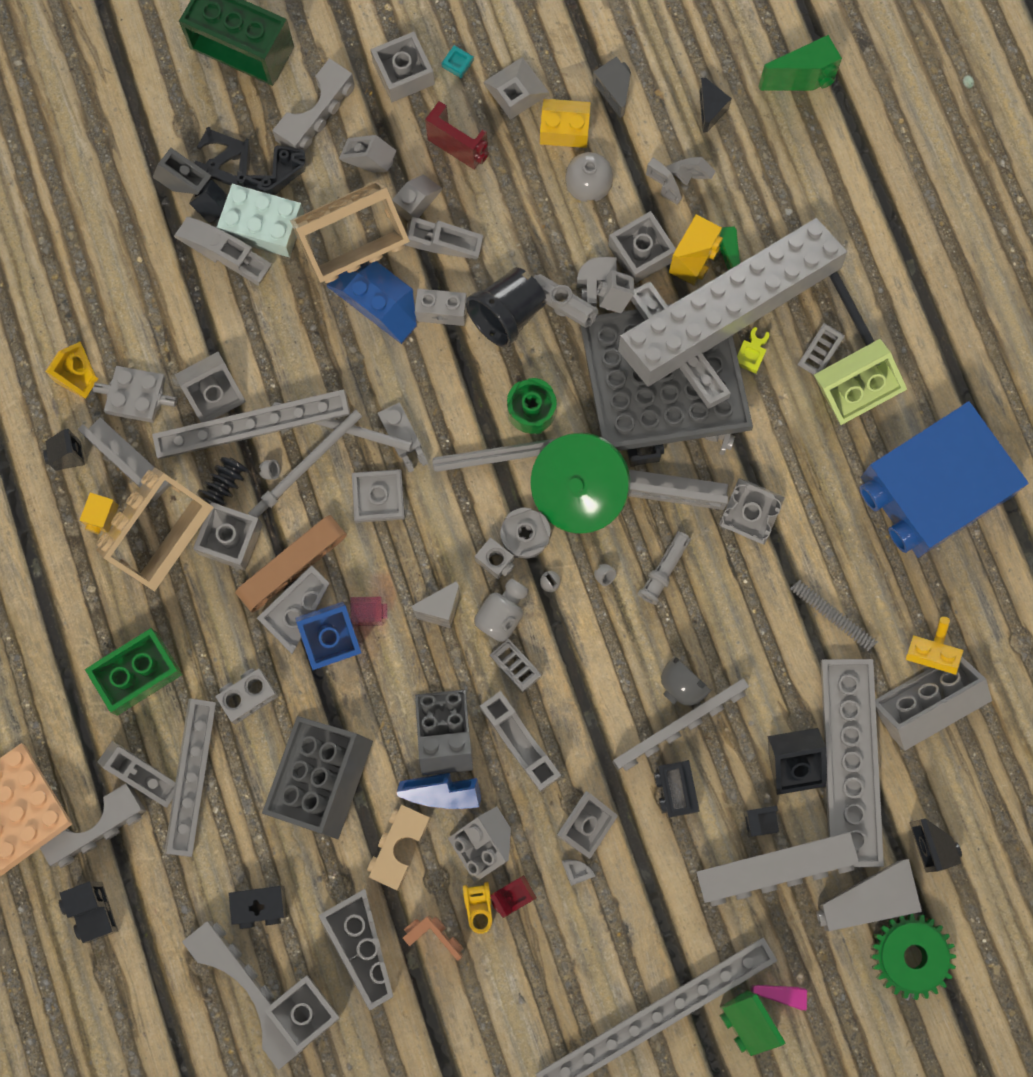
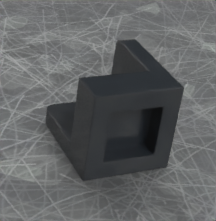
M211 179L198 195L193 194L189 204L208 223H211L221 216L228 195Z
M777 806L744 811L748 838L779 832L776 816Z

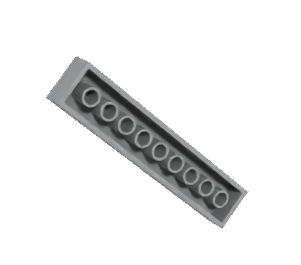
M815 218L620 335L618 351L649 387L680 368L683 363H688V360L706 352L841 269L847 251L825 226Z

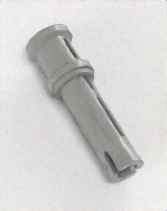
M679 531L676 533L655 570L649 572L648 581L643 589L638 591L637 594L642 599L653 605L658 604L660 593L664 587H668L669 576L691 541L688 535Z

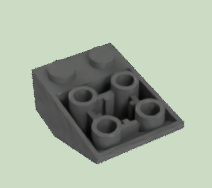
M466 689L415 695L418 751L422 776L473 771Z

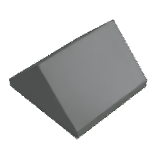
M457 581L412 605L411 607L416 618L451 628L461 596Z
M586 791L556 837L590 859L618 815Z

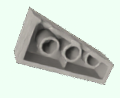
M364 889L318 916L370 1011L391 999L393 993L366 890Z

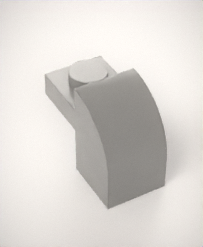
M617 257L593 258L581 267L577 277V288H582L581 299L596 307L598 285L601 281L604 282L611 270L616 271Z

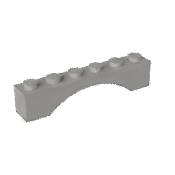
M207 921L184 939L182 943L197 963L224 971L247 991L255 1004L260 1018L262 1049L279 1070L300 1052L296 1053L264 1011L273 1003L274 995L266 985L261 987L255 979L258 977V974L250 964L245 965L239 958L242 956L241 951L234 943L229 944L224 938L226 932L218 922L214 924L212 921Z

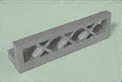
M99 418L89 429L83 424L78 428L88 441L139 488L142 486V477L148 470L152 471L154 466L102 418ZM164 480L152 497V500L155 502L171 484Z
M629 470L631 483L630 497L724 510L727 505L728 484Z

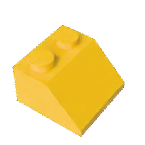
M543 99L540 145L587 148L591 102Z

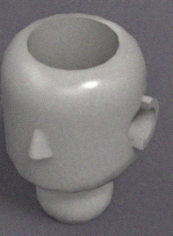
M514 579L508 580L502 595L495 592L486 598L474 618L475 626L499 642L506 641L523 617V610L517 604L527 596L528 588Z

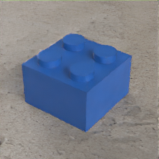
M344 602L295 618L312 670L361 654Z

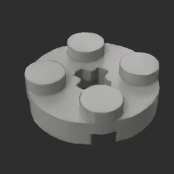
M530 508L513 510L507 515L501 526L500 536L502 544L516 558H533L541 554L549 543L550 525L543 514ZM522 527L532 530L533 533L529 535V539L519 537L518 534L521 533Z

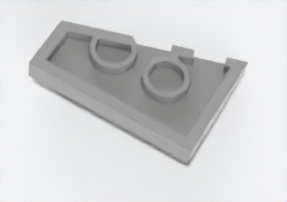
M311 566L257 617L291 654H293L301 639L295 618L314 612L317 609L329 586V582Z

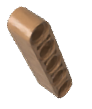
M331 515L326 516L244 582L236 590L235 594L250 612L257 611L342 542L347 533Z

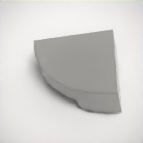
M572 859L562 861L571 886L595 877L591 868L581 861Z

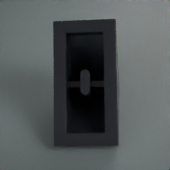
M701 78L699 86L703 133L708 132L729 110L732 99L707 78Z

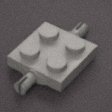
M116 366L113 379L109 385L95 382L93 386L94 393L107 394L104 412L108 415L154 423L156 412L161 407V404L176 407L177 397L163 395V386L166 379L164 374Z

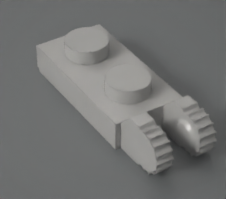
M400 402L378 412V416L389 436L413 442L410 452L395 448L408 472L414 471V466L407 454L413 451L416 452L417 458L423 466L428 464L421 449V444Z

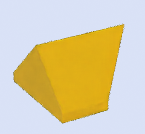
M81 342L58 351L45 371L55 383L84 399L87 398L94 383L99 379L92 369Z

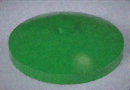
M589 433L567 434L549 443L535 460L530 482L532 496L540 513L557 528L579 534L598 531L612 523L621 514L628 501L631 484L629 470L621 453L607 440Z

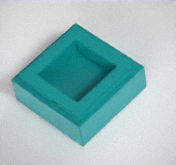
M454 45L442 61L441 66L457 77L462 78L473 63L474 56Z

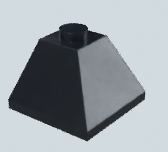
M926 818L909 822L926 873L942 871L961 864L962 851L958 842H954L953 837Z

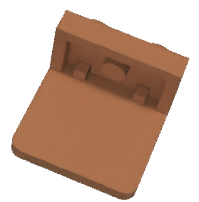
M427 916L421 922L415 919L404 929L407 934L403 939L409 946L431 929L457 961L463 957L461 954L463 947L454 937L449 939L443 931L446 927L437 916L433 919Z

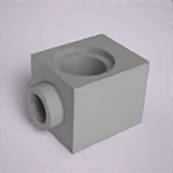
M491 537L474 556L475 562L498 580L502 575L506 577L515 566L513 564L514 555ZM493 555H500L504 559L497 566L492 565L489 560Z

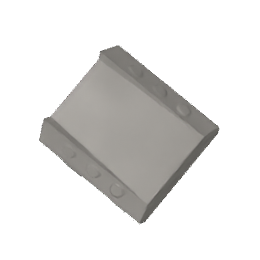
M739 478L719 525L765 545L785 497Z

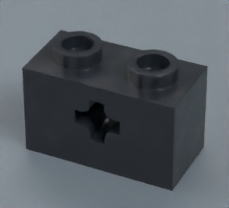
M284 886L228 893L231 924H239V929L255 927V922L265 921V926L281 924V918L288 917ZM257 901L259 904H264V910H260V915H258L257 911H253L252 907L257 905Z

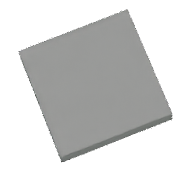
M401 469L352 473L355 523L405 519Z

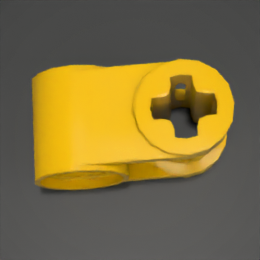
M489 882L474 887L463 885L469 926L475 933L485 934L491 930L493 925ZM483 894L482 896L471 897L472 895ZM477 915H485L488 918V925L484 929L474 927L473 921Z

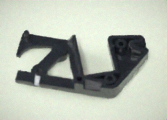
M206 127V131L197 149L201 150L209 144H221L228 147L216 157L209 159L206 164L196 160L194 162L195 165L210 174L212 179L230 186L235 184L274 196L306 170L304 150L277 145L274 147L272 176L248 175L251 155L249 139L246 138L243 142L211 130L210 127ZM231 159H240L237 176L220 170L221 166Z

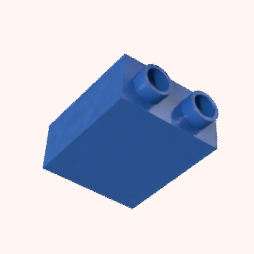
M968 401L870 464L861 476L864 484L859 487L864 501L873 511L877 512L883 508L894 525L889 527L888 531L895 545L904 553L912 549L917 558H920L1015 496L1029 482L970 401Z

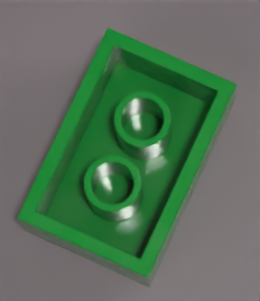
M152 628L84 669L110 713L116 716L183 675L159 634Z

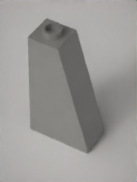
M909 859L897 861L819 904L820 911H817L816 914L820 927L824 926L825 931H833L922 912Z

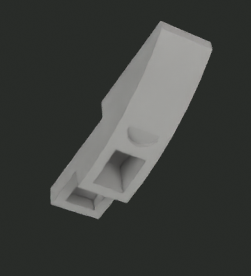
M191 217L185 219L174 235L175 238L215 263L217 261L221 262L257 286H259L272 265L252 252V247L241 240Z

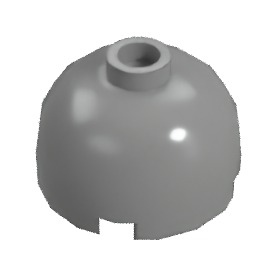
M585 152L578 154L571 160L566 169L565 181L567 190L574 198L580 201L601 200L612 187L613 172L610 163L598 153Z

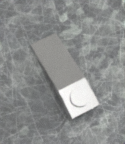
M112 740L98 760L101 767L167 808L173 799L175 781Z

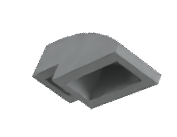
M412 216L406 227V234L410 242L404 245L433 253L477 259L483 235L441 221L432 223Z

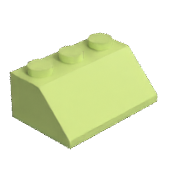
M881 339L814 374L824 397L840 425L907 390L891 352Z

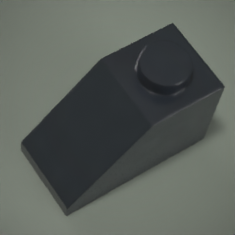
M64 429L45 441L44 459L46 464H49L55 471L85 465L81 441L69 429Z

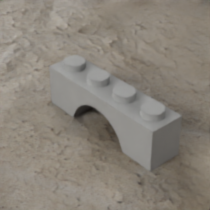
M329 58L315 76L318 88L321 91L318 103L311 110L304 113L293 114L286 112L272 130L275 141L286 147L307 150L312 143L314 135L324 129L331 114L334 115L338 111L340 102L345 96L348 97L352 93L355 84L351 72Z
M501 691L480 705L483 714L539 792H542L561 778L559 771L533 739Z
M126 783L104 796L102 817L90 830L74 833L69 829H65L43 845L40 849L48 864L52 867L59 866L63 868L74 861L73 857L80 852L86 854L97 847L96 842L103 838L109 840L119 834L120 831L118 829L126 824L131 826L142 819L141 815L147 811L134 788Z

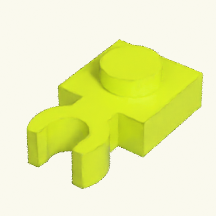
M754 327L750 333L751 343L744 340L737 355L739 366L755 374L767 350L760 346L765 345L769 338V332H766L764 338H757L755 335L757 327Z

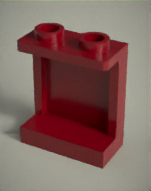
M438 101L425 119L428 141L475 170L479 164L482 165L489 155L487 132L482 129L475 139L469 137L449 124L447 105Z

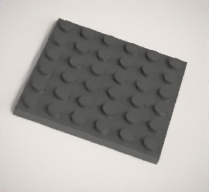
M638 309L623 311L622 313L597 315L591 326L585 328L580 325L601 438L616 447L618 451L752 431L753 423L733 336L702 353L731 393L729 399L708 409L680 368L648 387L619 353L620 335L645 321Z

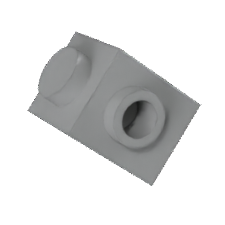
M611 270L604 282L601 281L597 288L599 307L622 313L634 295V277Z

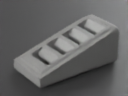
M824 323L801 358L798 366L813 375L820 372L826 367L845 335ZM824 333L825 335L834 339L835 343L832 344L827 340L823 339L821 336ZM819 341L830 348V351L826 352L816 346L817 342ZM812 350L825 356L824 360L822 361L811 354ZM807 358H810L820 366L817 369L805 361Z
M507 639L489 655L522 694L542 677L540 672L510 639ZM510 648L512 652L501 661L499 656ZM516 655L519 659L508 668L505 664ZM523 663L525 667L514 675L512 671ZM529 670L532 674L521 682L519 678Z

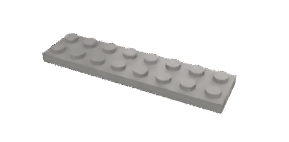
M873 659L821 660L823 728L827 757L828 838L850 832L859 864L853 866L884 867Z

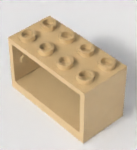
M375 181L290 220L311 269L320 283L323 281L330 283L338 279L339 274L345 271L347 273L354 272L361 268L360 264L367 261L370 263L378 261L383 257L382 254L389 251H400L405 247L404 244L410 242L387 187L379 181ZM382 201L385 208L384 212L387 218L390 219L394 231L318 266L305 235Z
M154 467L152 471L148 470L142 477V486L137 492L133 491L126 501L128 505L123 513L118 512L111 522L113 527L108 534L103 533L96 544L98 546L96 551L105 560L155 592L214 507ZM165 480L172 485V489L178 493L183 492L193 500L143 571L139 573L130 567L128 562L122 558L119 560L112 554Z

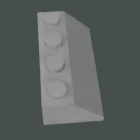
M961 657L956 675L930 668L875 699L876 712L889 734L906 751L991 702L992 698L986 678Z

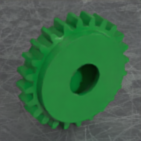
M908 914L907 920H905L904 916L897 917V923L893 919H889L890 927L881 926L880 929L883 934L874 935L879 941L878 944H871V948L876 950V954L870 955V958L877 961V964H874L872 969L880 971L876 978L878 980H886L883 984L884 988L893 986L892 994L897 995L902 991V998L905 999L909 997L910 993L913 1000H918L920 993L923 998L928 999V991L937 995L938 989L936 987L945 988L944 978L952 979L948 970L956 968L955 965L950 964V959L956 958V955L950 954L949 949L955 947L954 944H947L946 942L950 935L940 933L943 929L942 925L933 927V919H928L924 922V915H919L917 920H915L914 914ZM911 945L918 947L922 954V960L915 968L909 967L904 959V953Z

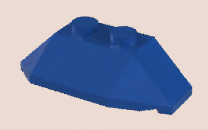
M377 261L360 264L361 268L351 273L345 271L338 275V279L327 284L329 289L400 344L417 327L413 289Z

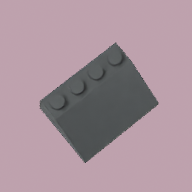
M297 716L262 814L339 840L373 741L354 732Z

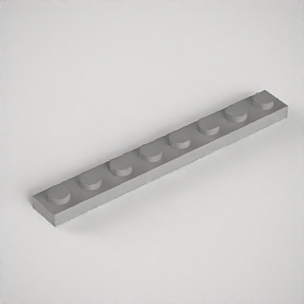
M343 389L152 434L156 456L158 459H163L350 415L346 391Z

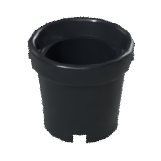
M519 267L511 269L506 275L486 289L474 292L467 297L465 303L467 313L478 330L492 343L503 348L510 347L517 340L522 328L546 305V303H542L546 299V295L540 284L533 276L528 280L522 276L526 271Z

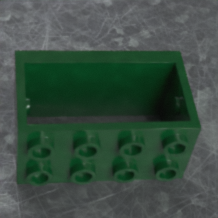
M190 0L179 19L191 50L271 86L276 82L294 49L287 19L245 0Z

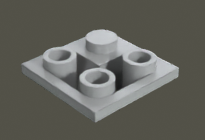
M523 57L484 81V85L510 120L549 95L548 90Z
M497 806L478 816L448 838L475 883L509 861L511 828Z

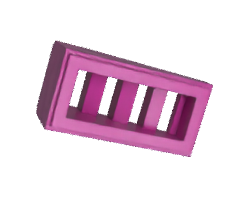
M750 986V991L758 996L802 1011L807 1010V990L803 987Z

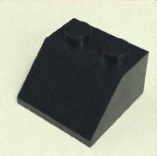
M818 728L767 736L769 760L777 795L826 787V746Z

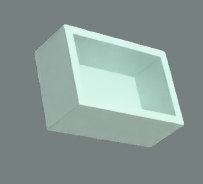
M232 184L217 228L251 247L290 258L297 238L290 220L303 215L304 211L302 204L299 202Z

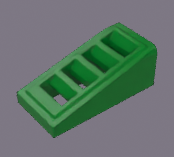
M735 226L722 227L720 237L723 238L719 246L720 252L728 271L740 264L737 229Z

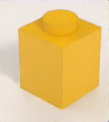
M90 492L80 521L86 526L85 529L90 532L100 534V531L108 533L119 505L113 499Z

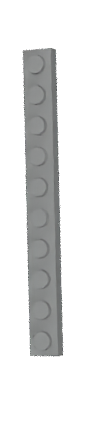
M762 937L535 1074L537 1077H586L777 962V959Z

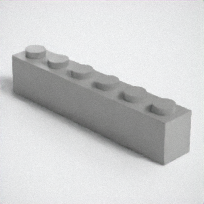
M848 832L697 871V876L704 902H710L712 907L727 903L726 897L736 895L737 900L751 897V891L761 889L762 893L778 890L777 884L787 882L788 887L802 884V878L813 876V880L829 877L828 871L838 869L839 874L855 870L853 865L859 864L851 833Z

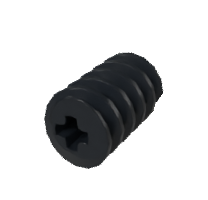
M221 457L220 461L223 466L216 465L214 467L218 475L210 473L209 478L212 483L207 481L203 483L207 491L200 489L197 491L199 497L208 504L213 502L226 506L227 502L223 497L232 498L233 495L229 489L238 490L239 488L235 480H245L240 473H250L249 469L231 457Z

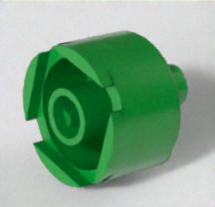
M528 378L527 380L515 383L507 396L508 419L512 425L524 433L540 434L553 423L556 416L557 400L552 387L544 380L538 378ZM532 403L536 404V407H533L532 409L528 408V406H531Z

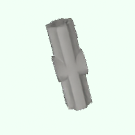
M542 274L534 276L546 295V299L543 302L551 306L557 315L567 316L585 328L594 323L598 314L596 307L574 295L568 286L558 285Z

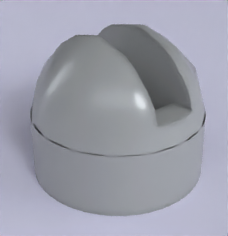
M266 460L259 466L261 468L259 475L266 480L277 479L280 475V466L276 460Z
M600 564V568L594 571L595 579L602 586H608L616 578V571L610 565Z
M554 571L545 572L540 579L541 587L547 592L556 591L560 586L559 575ZM547 575H550L556 583L554 586L546 578Z

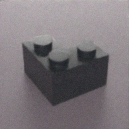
M89 881L59 893L61 897L59 900L60 910L63 915H67V918L75 919L74 932L77 939L81 940L82 943H90L119 932L103 882Z

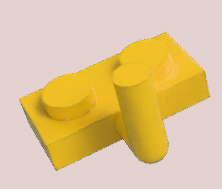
M948 617L940 618L934 641L913 635L906 660L956 675L963 650L944 644L950 619Z

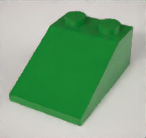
M829 35L824 36L764 64L758 87L760 91H813L820 87L822 89L827 88L834 82L842 57Z
M746 990L720 1006L723 1013L719 1016L727 1029L733 1028L737 1035L734 1041L741 1053L746 1051L748 1055L753 1056L786 1044L757 994Z

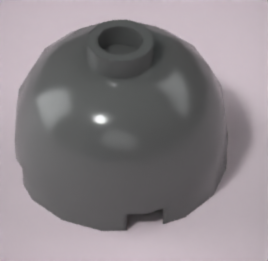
M676 656L667 663L662 671L661 684L666 690L663 695L673 704L678 701L683 705L691 706L699 703L712 691Z

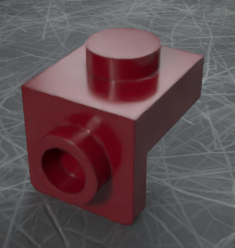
M524 875L490 895L494 909L500 913L502 918L537 898Z

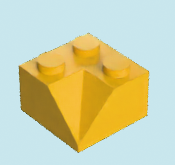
M696 214L672 256L669 273L694 286L698 279L703 280L709 269L706 264L709 259L714 260L720 250L719 246L723 240L720 237L722 227Z

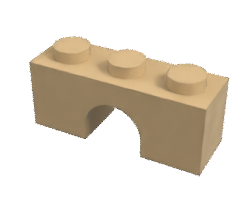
M403 805L400 806V809L395 808L389 820V823L392 824L389 833H383L378 847L382 848L378 858L373 856L367 871L371 872L368 878L399 891L410 866L401 863L397 859L395 854L396 846L401 840L406 838L414 839L421 843L431 818Z

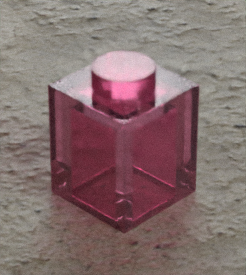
M351 597V623L353 627L383 626V619H388V604H383L382 597Z

